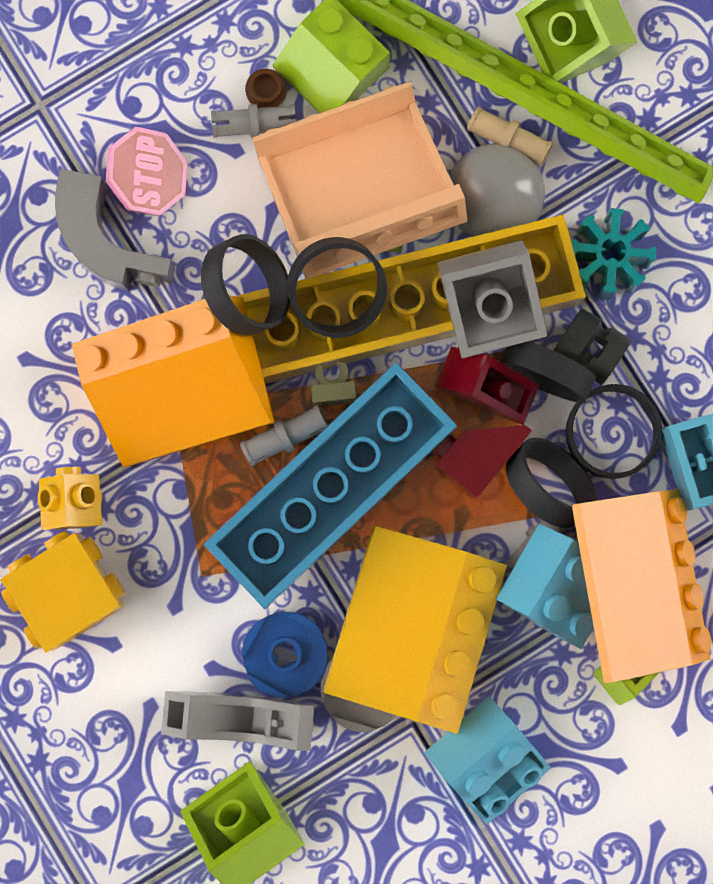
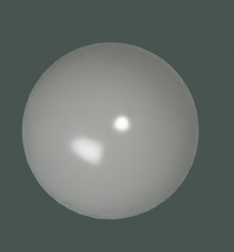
M496 143L476 147L463 155L449 174L453 185L459 184L465 196L467 222L457 226L471 237L535 222L542 212L545 200V186L541 172L529 157L515 148Z

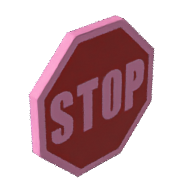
M134 127L108 148L106 182L127 211L160 216L185 196L188 162L167 133Z

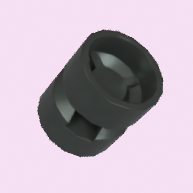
M581 308L553 351L587 368L595 375V382L602 386L623 357L632 339L613 327L604 330L601 328V319ZM594 340L603 346L597 357L587 352Z

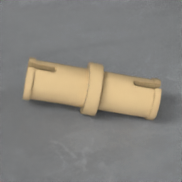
M479 106L475 109L467 126V131L473 132L493 143L515 148L541 167L553 146V142L521 128L520 122L513 119L510 123L483 110Z

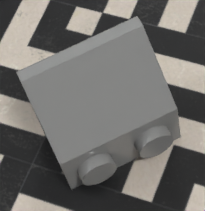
M522 240L437 262L461 358L547 337L530 255Z

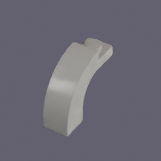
M60 169L55 193L56 219L66 245L77 260L99 280L125 291H128L131 275L136 276V282L148 286L159 287L161 281L172 283L175 265L171 259L125 250L114 245L106 238L102 225V214L108 186L101 176Z
M165 691L161 734L186 740L242 741L296 751H311L314 706L300 704V701L211 692Z

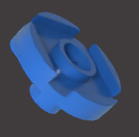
M296 612L273 613L257 621L247 633L242 647L244 668L251 683L263 693L277 698L298 696L312 689L323 676L328 662L327 642L320 628L311 619ZM289 642L295 646L293 654L298 656L294 664L287 662L283 667L279 666L276 663L278 655L273 652L276 645L284 647Z

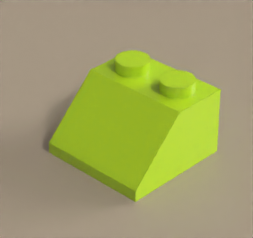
M323 0L299 24L272 66L320 114L342 106L349 101L357 100L389 69L390 52L337 0Z
M533 0L515 13L542 73L559 83L607 64L638 43L619 0Z
M251 761L180 810L209 872L221 884H251L305 845L290 816Z

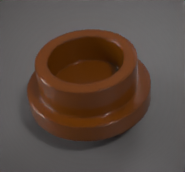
M260 69L252 73L247 79L245 93L249 103L257 104V108L278 107L286 98L287 86L284 78L277 71Z

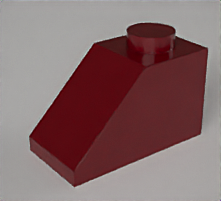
M453 346L449 350L435 384L436 387L463 402L524 425L539 388V385L487 354L481 353L461 358L459 348Z
M526 425L464 431L458 439L450 434L434 454L440 459L435 469L473 500H476L532 430Z

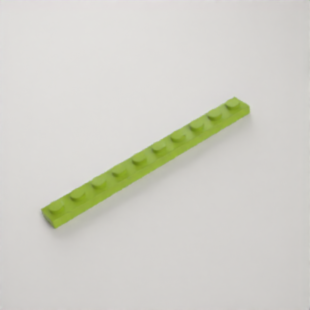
M337 0L354 17L363 19L381 29L388 36L395 37L416 48L423 55L432 57L454 69L461 76L468 77L489 88L494 94L505 97L520 105L532 115L541 117L562 128L567 134L578 137L593 145L605 155L614 157L635 168L640 174L651 177L666 185L680 196L687 197L700 204L713 180V166L409 0Z

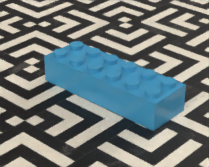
M396 362L203 545L262 608L267 609L456 429L457 425Z

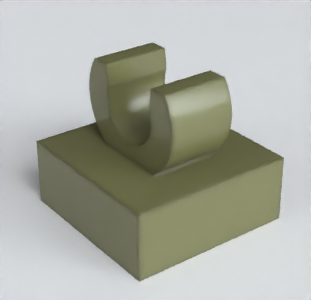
M339 362L340 375L336 380H328L324 377L322 364L316 366L315 376L319 384L311 385L313 406L324 407L352 404L356 400L355 382H346L348 379V367L345 362Z

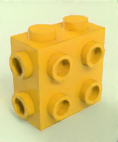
M63 531L46 541L44 545L47 550L32 558L30 554H26L8 565L7 568L10 573L0 579L6 588L1 591L3 599L12 612L20 611L28 624L24 628V632L36 650L42 647L45 653L54 652L126 606L121 599L126 592L113 572L106 575L98 562L103 558V555L91 536L84 539L82 534L73 533L69 535L67 531Z

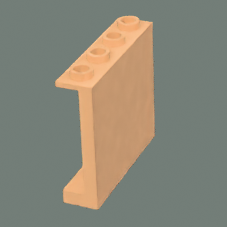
M411 81L398 86L388 87L379 93L359 100L349 101L337 108L307 116L303 120L280 128L270 129L264 134L252 137L259 164L296 256L312 243L329 237H344L355 240L368 248L373 255L467 222L465 196L459 184L453 185L415 103ZM331 249L311 259L302 271L307 280L368 257L351 249Z

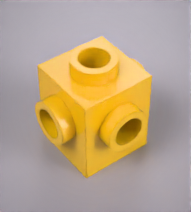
M61 467L55 469L56 476L39 479L38 505L41 511L42 530L80 529L102 526V492L99 474H82L81 467Z

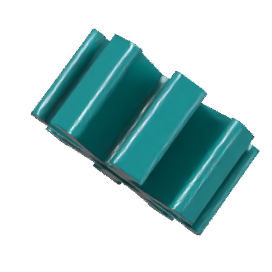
M611 208L603 220L606 223L605 233L594 221V215H589L582 221L576 231L578 235L582 234L589 244L578 243L576 239L571 242L575 259L590 261L591 263L584 270L579 269L583 288L596 273L602 275L601 291L597 295L598 299L610 300L618 291V288L615 287L616 276L627 287L626 292L628 294L632 293L646 279V276L640 275L632 265L643 266V269H648L656 260V247H651L650 249L631 248L632 243L636 240L641 241L650 230L644 220H638L632 230L625 236L619 234L620 220L624 214L623 209ZM613 248L619 253L615 259L611 258L608 261L602 256L606 250L611 251Z

